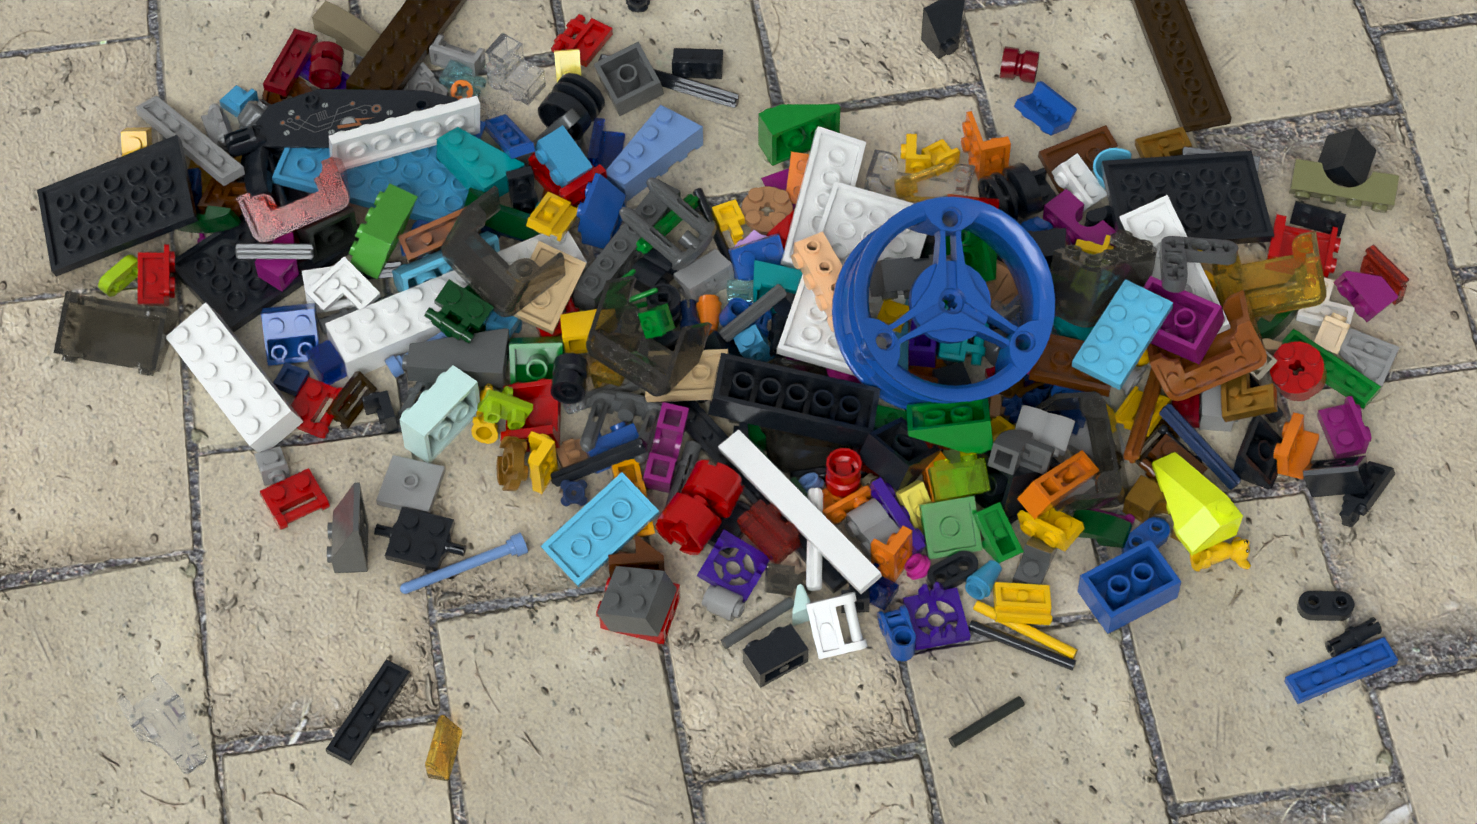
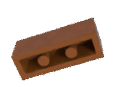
M469 205L398 236V239L409 263L427 254H433L449 245L481 233V230Z

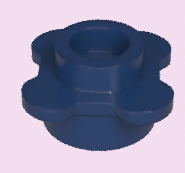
M582 479L577 482L563 480L560 484V488L563 490V497L560 500L561 504L565 507H568L570 504L586 505L585 489L587 488V483ZM573 490L577 493L575 496L571 494Z

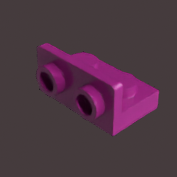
M1352 396L1346 397L1343 405L1318 410L1317 418L1334 458L1351 457L1366 453L1369 442L1372 439L1369 427L1364 425L1361 408L1358 404H1355Z

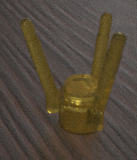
M941 163L917 173L894 179L897 198H904L907 202H921L927 199L938 198L914 196V193H918L917 182L935 177L937 175L935 171L945 168L946 164Z

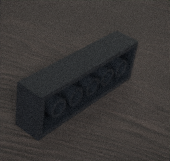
M721 353L716 369L708 415L862 449L868 434L874 431L880 388Z

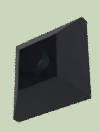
M938 0L923 8L921 41L938 59L954 53L959 48L966 0Z

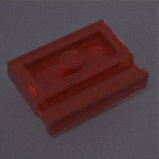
M1373 244L1365 250L1367 254L1363 257L1360 272L1383 277L1398 295V298L1392 302L1394 305H1397L1403 301L1407 288L1406 283L1409 282V278Z

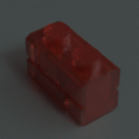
M759 500L749 511L747 510L738 518L737 523L740 530L778 566L788 555H791L799 548L800 541L798 535L800 532L790 521L785 523L780 518L782 516L780 511L772 503L767 505L763 500Z

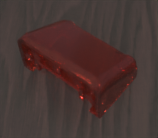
M332 156L321 161L322 172L314 179L319 191L281 208H278L274 198L268 194L262 193L252 197L250 193H246L237 197L236 199L253 237L260 242H270L346 209L350 204L351 195L348 175L342 159Z

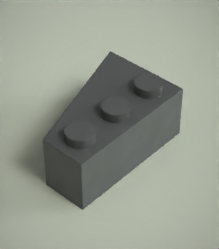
M934 254L929 255V258L914 259L913 257L877 261L870 281L871 297L882 296V300L887 301L897 299L898 295H904V299H909V292L913 282L921 272L933 265ZM951 254L946 256V261H951Z

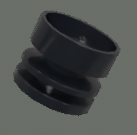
M567 73L562 75L553 87L552 92L540 104L538 115L542 123L548 128L553 122L573 108L581 118L567 131L573 140L577 141L581 139L590 127L591 122L596 119L605 107V99L601 91L588 79L578 74Z
M1019 162L1004 168L1002 175L994 172L990 176L980 178L978 181L979 197L999 199V210L1005 212L1016 221L1018 216L1025 219L1042 210V197L1034 175L1024 163Z

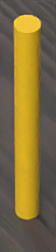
M977 600L973 610L995 620L996 612L994 608ZM999 622L1071 659H1074L1078 649L1028 624Z

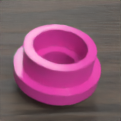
M920 553L912 555L906 561L904 567L907 571V576L912 580L925 577L930 569L931 560L926 555H921Z

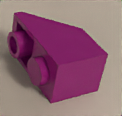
M288 227L282 234L276 236L273 243L296 244L293 230ZM256 259L255 261L258 277L280 291H283L299 275L297 259Z
M1345 271L1333 282L1338 292L1343 297H1346L1351 305L1355 307L1356 314L1366 322H1369L1398 298V295L1381 276Z

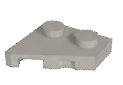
M1349 328L1340 347L1339 354L1355 370L1382 388L1397 356L1399 347Z

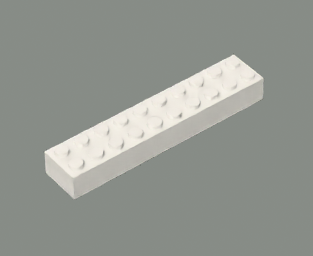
M567 231L561 241H557V237L552 234L550 237L540 234L327 322L325 326L328 340L348 379L357 371L364 375L385 366L384 360L392 355L394 357L397 355L402 356L409 352L410 344L427 341L441 332L424 315L429 307L437 312L442 309L434 304V300L449 279L463 288L472 283L490 301L495 300L499 304L507 306L538 241L585 263L587 261L569 231ZM586 264V267H585V269H584L582 275H583V274L586 272V270L588 269V268H587V264Z

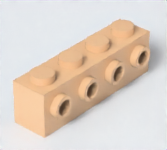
M820 232L795 242L791 259L794 267L797 270L800 269L804 275L803 280L807 289L812 290L815 294V301L819 310L827 314L828 325L831 331L834 332L832 299L842 264L824 233Z

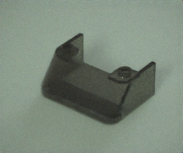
M493 186L461 211L445 238L441 251L443 259L485 302L494 307V312L497 315L511 317L565 276L564 255L559 252L541 267L529 258L518 259L509 265L477 233L485 226L486 220L501 210L499 191L496 186Z
M628 276L606 280L586 341L588 353L591 357L655 397L667 395L699 363L712 324L705 322L682 327L673 352L652 338L646 339L644 333L638 330L641 323L638 316L640 311L634 304L629 302L637 278Z
M1097 392L1054 394L1037 405L1036 408L1043 411L1081 410L1086 417L1094 462L1100 470L1095 480L1096 493L1074 495L1056 505L1055 511L1113 508L1124 504L1130 489L1112 406Z

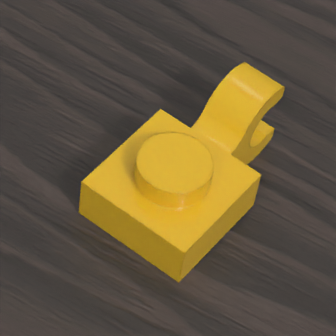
M736 199L713 206L712 212L721 232L729 230L735 246L739 240L743 239L742 235L744 233L741 225L745 224L744 215Z

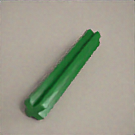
M688 194L683 199L693 209L698 206L697 201L699 198L697 196ZM670 210L653 227L663 236H666L683 219ZM642 237L636 242V250L638 252L641 251L643 254L648 253L653 248Z

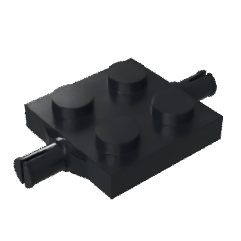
M406 507L401 508L397 522L393 527L377 523L374 530V535L389 538V544L385 553L386 560L430 571L439 570L442 560L448 553L464 557L466 552V545L451 542V535L455 526L454 519Z

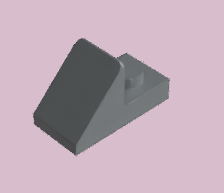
M1032 536L1025 543L1023 556L1012 583L1042 585L1058 548H1052L1045 544L1044 541Z

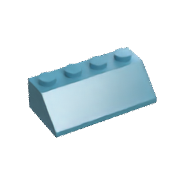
M486 231L482 234L471 236L460 243L449 245L436 253L427 254L409 264H403L397 269L392 270L395 287L400 293L499 252V239L497 235Z

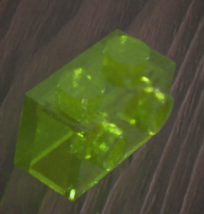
M977 454L960 457L961 462L950 464V459L933 462L934 467L928 469L933 501L989 492L990 485L985 458L977 459Z

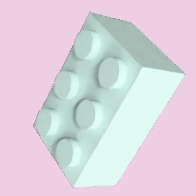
M454 365L446 372H442L438 376L436 383L429 390L423 391L418 401L402 413L399 420L404 447L423 461L431 463L476 416L477 406L480 402L478 382Z

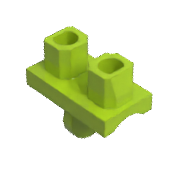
M505 386L502 392L489 389L484 399L477 406V411L483 412L484 421L493 424L498 423L500 419L507 420V426L511 430L521 429L525 424L526 418L533 410V404L514 397L513 388Z

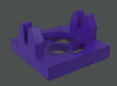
M723 530L698 572L697 577L714 587L719 585L743 596L742 602L745 603L766 569L771 557L728 531ZM726 548L739 549L735 557L725 558L719 554L721 550ZM746 554L750 556L753 562L754 574L744 569L742 560ZM730 561L736 562L740 566V573L736 575L730 574L726 569V563ZM714 562L722 566L724 574L722 579L718 577L714 569ZM739 577L747 581L743 585L729 584L731 579Z
M935 582L932 590H929L928 585L924 584L918 590V595L903 597V605L908 610L916 635L915 650L970 640L971 635L957 588L944 590L940 582ZM936 602L947 603L955 612L945 614L943 611L938 610ZM927 603L929 612L926 617L916 619L918 609ZM932 615H940L943 617L944 623L941 626H932L928 619ZM957 621L956 627H953L951 624L947 625V623ZM927 627L931 630L930 635L924 633L919 628Z

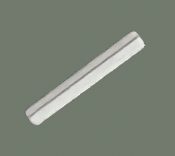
M810 488L808 490V500L822 513V489ZM807 540L806 586L809 591H819L822 588V554Z

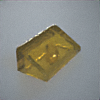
M440 715L425 762L428 778L442 781L450 779L462 737V730L445 715Z

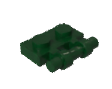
M449 279L434 300V304L442 309L437 312L429 307L424 317L431 320L432 325L437 328L442 327L452 333V337L458 341L462 339L470 344L475 335L467 330L471 326L480 331L494 311V307ZM449 314H452L462 320V322L458 325L447 317Z

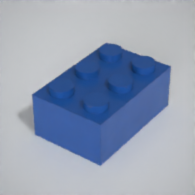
M1150 539L1080 575L1077 592L1106 633L1109 634L1178 598L1181 580Z

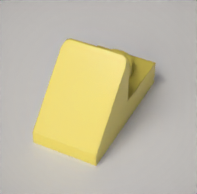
M579 49L554 51L557 82L563 74L573 73L581 76Z
M917 480L895 493L900 505L907 509L910 515L909 521L915 529L918 528L923 534L919 504L930 503L931 500L923 481Z

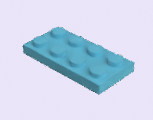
M1125 279L1072 360V367L1120 390L1172 310L1173 302Z
M621 472L543 543L541 548L579 588L608 561V555L616 554L660 512Z

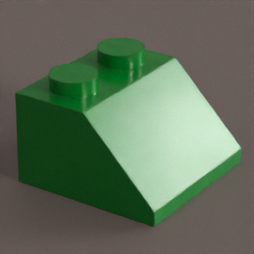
M562 336L510 338V384L552 379L555 358L564 354Z

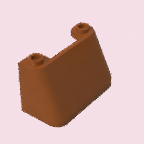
M1244 290L1227 297L1224 301V314L1231 328L1216 335L1200 364L1151 343L1147 347L1149 363L1169 399L1173 401L1185 400L1259 369L1266 363L1267 354Z

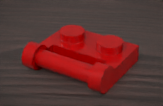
M308 377L291 404L292 408L304 421L296 429L324 439L329 433L328 428L334 420V416L325 412L320 422H314L329 398L334 401L343 388H335Z
M309 468L260 490V495L280 530L287 528L289 523L319 509L323 511L330 507L326 495L322 492ZM315 497V500L282 514V512Z

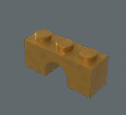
M1140 475L1125 498L1122 512L1133 515L1136 520L1142 523L1155 514H1168L1167 502L1164 493L1160 491L1158 482L1155 479ZM1172 529L1171 538L1181 543V541L1175 535L1174 529Z

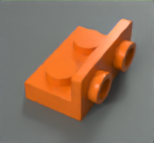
M902 526L898 533L894 532L889 537L887 544L877 539H873L871 542V563L881 572L882 579L887 578L895 583L905 569L906 561L912 556V530L905 526Z

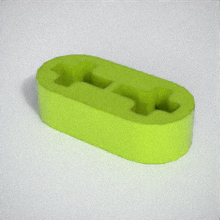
M133 254L125 256L101 277L98 288L109 297L117 295L138 277V258Z

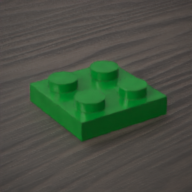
M973 495L919 504L926 555L929 559L951 556L959 551L976 552L983 550L980 529L973 516L977 513Z

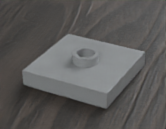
M393 455L376 499L377 505L397 510L406 507L431 513L445 474V466Z

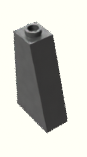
M503 328L473 333L475 337L470 344L462 339L458 341L453 337L412 343L409 345L408 354L403 355L402 369L407 370L408 381L436 383L438 376L454 365L476 380L478 386L485 387L487 384H491L493 387L503 388L509 354V329Z

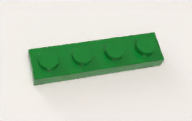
M1294 328L1281 341L1282 344L1304 342L1315 347L1320 352L1327 372L1325 384L1345 397L1352 396L1355 404H1358L1362 409H1365L1380 392L1381 386Z

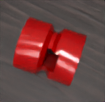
M840 448L831 452L827 457L825 485L827 490L838 498H845L860 488L862 461L855 451L849 448Z

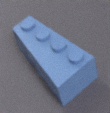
M660 105L607 168V180L626 195V202L648 187L646 182L650 177L655 178L658 175H664L677 161L681 162L687 158V154L694 148L697 150L703 146V126Z

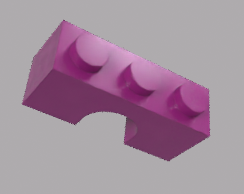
M1065 189L1044 205L1042 219L1050 222L1053 228H1066L1073 247H1075L1077 239L1103 245L1106 235H1110V246H1114L1113 255L1119 251L1116 231L1105 221L1102 220L1092 227L1082 226L1078 223L1083 218L1085 204L1069 190Z
M662 402L653 447L649 453L643 477L645 488L665 493L670 492L688 421L689 408Z

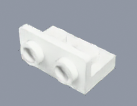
M1078 153L1052 171L1056 183L1064 190H1069L1085 204L1084 211L1107 195Z

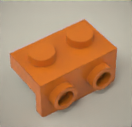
M1293 412L1290 422H1285L1283 426L1282 443L1276 444L1273 458L1277 459L1278 474L1304 479L1303 470L1312 460L1319 442V434L1305 431L1304 415Z
M860 484L859 490L845 498H838L832 495L827 488L823 489L822 514L832 524L842 522L846 517V513L871 500L870 487L868 485L863 487Z

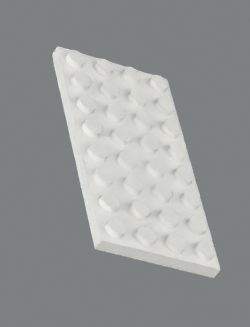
M835 181L817 234L820 232L824 233L843 266L852 250L868 234L882 226L896 213L914 203ZM910 229L904 230L887 245L878 261L905 257L920 258L927 234L918 233ZM802 275L776 354L855 376L839 350L835 333L831 331L828 325L827 314L819 310L815 301L816 296L812 290L807 289L803 280L804 275ZM869 287L871 318L876 319L884 301L882 296L871 297ZM898 295V298L892 301L905 305L907 299H904V295ZM877 336V345L882 349H886V340L883 337Z

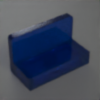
M595 118L587 155L588 161L594 167L600 164L607 170L624 148L625 133L606 131L605 119Z

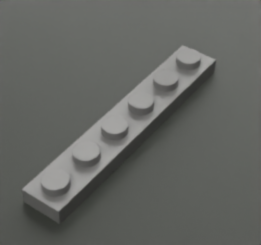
M157 95L136 107L138 116L166 139L178 135L182 140L184 154L223 186L245 174L244 167Z

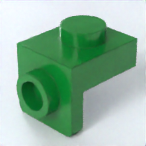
M667 303L638 313L646 339L665 335L666 332L675 329Z

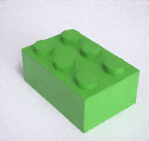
M390 183L385 192L380 191L374 202L376 208L370 207L364 220L367 223H361L355 237L359 238V241L355 240L349 251V255L353 256L350 263L358 271L375 279L379 278L399 242L398 236L402 235L406 229L418 196Z

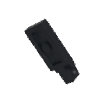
M1372 461L1367 463L1366 493L1345 494L1342 497L1344 502L1341 506L1342 511L1339 513L1342 525L1352 528L1359 520L1360 515L1365 516L1395 476L1393 467Z

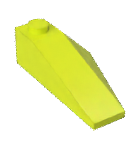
M1176 452L1153 461L1152 467L1160 491L1164 493L1168 514H1171L1174 522L1173 529L1175 535L1191 556L1237 535L1243 515L1224 492Z

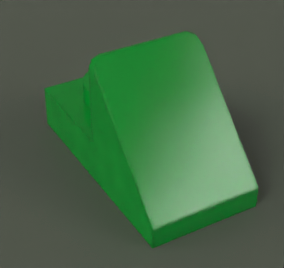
M1000 502L973 515L985 539L982 541V548L998 564L1024 552Z

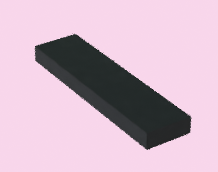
M387 659L385 660L327 746V754L352 765L411 677L409 670Z

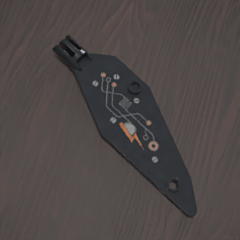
M316 89L269 105L254 125L223 135L228 153L232 158L251 153L260 146L264 148H329V135L339 131L352 130L365 124L378 123L387 118L400 117L413 111H422L439 104L455 102L458 99L426 90Z

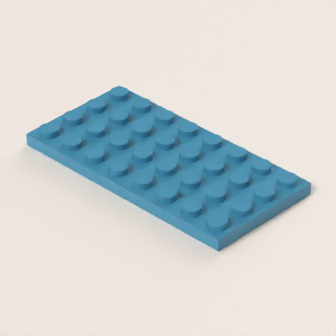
M437 145L336 173L333 172L331 167L329 148H284L272 176L274 184L366 208H376L374 202L380 191L385 192L390 183L418 196L409 218L416 221L421 219L432 222L464 208L468 190L437 159Z

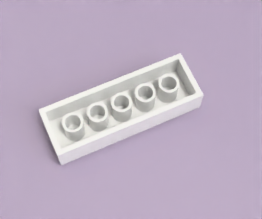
M207 303L203 304L166 336V339L231 423L256 452L260 453L272 449L304 422L221 316Z

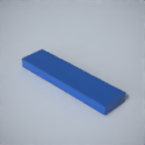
M506 114L484 121L486 122L485 131L511 159L535 151L533 142Z
M1383 637L1285 677L1284 682L1297 704H1300L1397 664L1398 658L1386 638Z

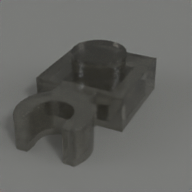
M767 564L765 571V593L792 596L794 589H797L799 584L804 586L807 595L811 594L812 591H809L803 583V580H806V571L795 574V566Z

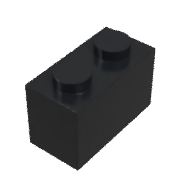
M790 623L785 627L775 628L768 636L761 640L749 642L743 649V663L761 688L807 663L809 649Z

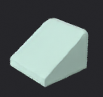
M801 584L797 585L792 613L793 626L810 621L806 603L811 601L804 586Z

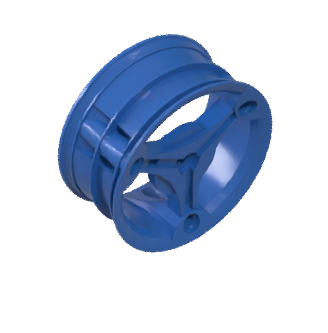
M938 197L915 203L902 209L882 226L868 234L858 243L844 262L834 287L832 299L833 329L839 350L846 364L862 384L880 388V399L906 410V405L927 402L948 404L981 400L1010 388L1032 369L1042 355L1052 331L1055 315V293L1051 272L1042 251L1031 235L1005 212L984 202L963 197ZM906 229L934 236L933 265L921 272L913 282L909 292V311L890 325L885 324L879 319L871 318L869 309L870 281L874 267L887 245ZM963 229L987 243L1007 266L1015 282L1020 299V327L1013 325L991 308L990 292L986 282L977 271L965 264L961 241V231ZM945 236H950L951 261H946ZM945 299L948 301L947 306L949 309L947 310L944 308L945 303L943 301ZM913 319L918 328L897 339L893 329ZM988 322L1008 335L1005 338L984 325ZM923 334L934 341L946 344L960 343L976 336L997 345L1001 349L993 376L973 384L950 386L923 380L898 364L900 344ZM877 336L883 337L886 340V349H882L877 345Z

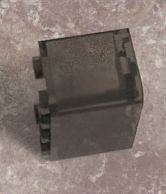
M1118 230L1116 233L1111 234L1110 242L1116 246L1114 249H1106L1094 255L1082 251L1081 247L1076 245H1066L1065 248L1054 250L1050 272L1055 293V316L1079 327L1088 328L1095 326L1125 279L1140 287H1144L1149 277L1153 274L1157 248L1149 240L1134 237L1130 231Z

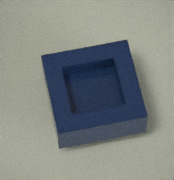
M285 362L273 383L278 390L297 396L308 377H310V373L308 370Z

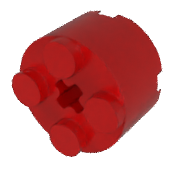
M1290 342L1282 344L1273 355L1277 360L1270 369L1273 383L1276 389L1289 400H1308L1310 397L1318 394L1326 382L1327 372L1322 356L1315 347L1308 343ZM1302 368L1303 371H1299L1298 375H1294L1293 371Z
M710 460L696 462L681 493L692 498L694 495L703 497L708 502L707 508L719 518H728L744 490V485L741 486L740 484L742 481L741 477L733 469L722 463L717 462L716 466L708 464Z
M677 492L659 515L655 527L660 536L670 545L676 542L681 545L679 550L683 553L698 555L710 541L722 521L707 508L708 502L703 497L694 495L692 498Z

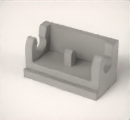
M439 34L434 43L429 47L431 64L476 79L488 59L487 55L484 54L485 49L479 48L474 53L447 44V41L443 40L445 36Z
M717 249L673 274L674 279L681 285L678 291L688 301L693 299L696 303L699 302L700 296L707 294L715 295L735 282L732 263Z

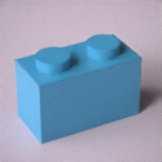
M563 125L538 140L535 146L537 160L542 165H546L550 171L552 181L556 185H560L561 188L584 175L593 167Z

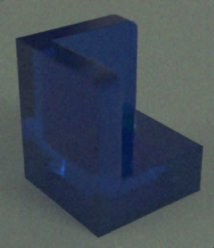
M330 340L306 351L309 366L320 382L331 385L347 377L344 360Z
M875 562L874 566L880 571V565ZM882 576L868 588L870 604L885 611L898 592L899 585Z

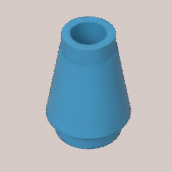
M989 560L970 575L965 585L967 593L978 600L988 597L1002 571L1001 566L996 561Z

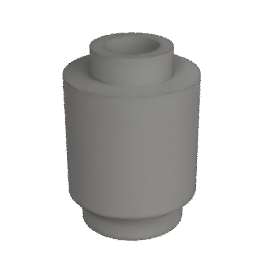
M710 585L702 600V606L707 607V611L729 621H733L735 617L738 619L741 617L745 603L742 602L743 596L719 585L716 587Z

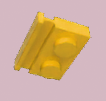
M547 192L528 218L526 226L549 237L552 234L557 237V241H561L577 219L578 207L575 208L571 206L570 201Z
M1135 386L1114 414V425L1120 423L1124 425L1125 429H1132L1143 392L1138 390L1139 387ZM1159 394L1147 432L1148 437L1162 418L1159 414L1160 411L1171 401L1166 396Z
M994 583L995 622L1051 624L1050 585Z

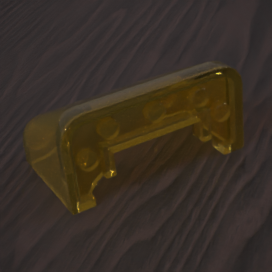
M1316 231L1302 233L1294 238L1292 242L1293 255L1241 264L1240 256L1237 253L1236 262L1233 264H1212L1217 297L1222 309L1227 297L1244 290L1249 300L1254 317L1314 307L1323 303L1327 292Z

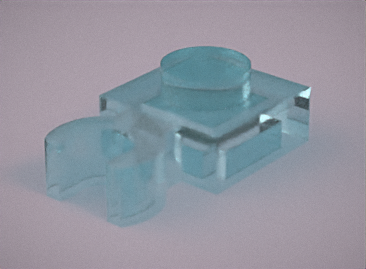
M451 59L439 78V83L450 89L452 84L458 80L468 81L473 88V97L477 96L478 98L480 97L481 90L475 86L485 88L487 81L483 77H472V69ZM461 86L457 88L459 93H462L464 90Z

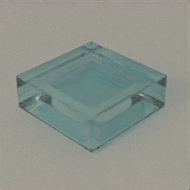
M727 280V302L733 298H742L753 303V281Z

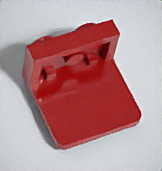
M164 244V253L138 252V306H170V298H175V277H170V273H175V251H169V244Z

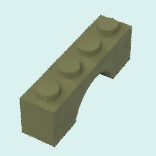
M1296 159L1289 193L1295 194L1294 197L1301 200H1310V197L1320 198V202L1325 204H1335L1338 201L1346 203V206L1359 209L1362 205L1372 207V211L1386 213L1387 210H1392L1395 205L1399 175L1373 171L1369 179L1363 184L1356 187H1341L1333 183L1326 176L1322 163Z

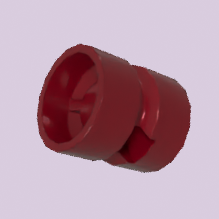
M322 41L316 43L311 51L309 81L312 85L321 89L336 88L340 85L342 79L344 50L334 42Z
M1005 46L1000 78L1014 80L1019 76L1021 81L1034 84L1040 52L1025 50L1022 54L1019 48Z

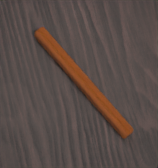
M1152 367L1123 454L1124 459L1129 460L1132 464L1136 463V460L1140 458L1162 388Z

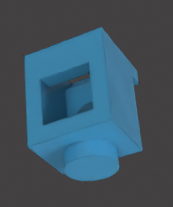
M756 324L733 338L740 354L744 358L768 362L774 357V355L770 357V344Z

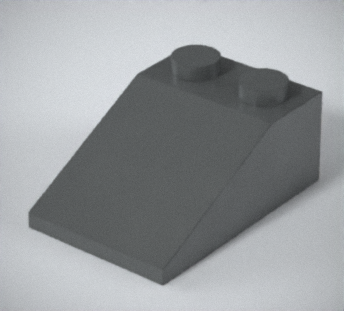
M360 482L354 483L334 509L332 522H328V539H332V546H327V562L332 563L334 573L368 571L369 523Z

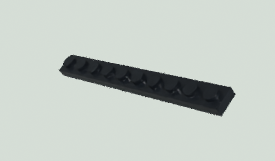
M695 400L666 402L689 408L685 429L688 436L701 445L702 451L715 465L717 462L722 463L739 474L742 479L740 484L741 486L744 485L743 496L806 563L807 539L720 452L718 446L729 438ZM822 555V582L834 594L847 584L848 581Z

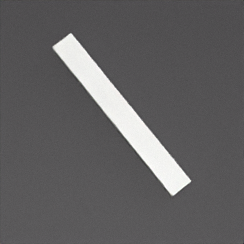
M737 430L718 446L720 452L860 594L882 577L881 572L740 430Z

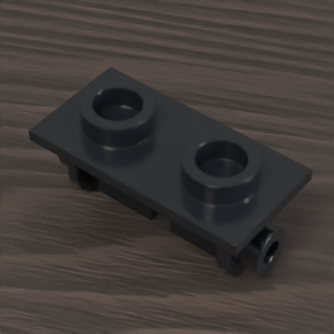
M1302 200L1301 202L1295 201L1290 224L1331 234L1332 228L1337 227V236L1340 237L1346 214L1341 213L1342 211L1337 212L1307 204Z

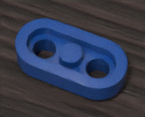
M1158 517L1147 519L1130 532L1125 547L1121 548L1122 554L1136 547L1132 543L1142 544L1150 539L1157 549L1160 548L1169 538V524L1164 519ZM1153 527L1159 528L1160 531H1155V530H1153L1152 528H1153Z

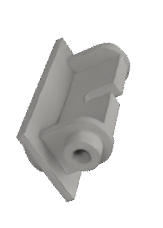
M214 103L209 106L208 115H202L201 119L208 138L225 152H228L223 135L233 131L226 113H223V108Z

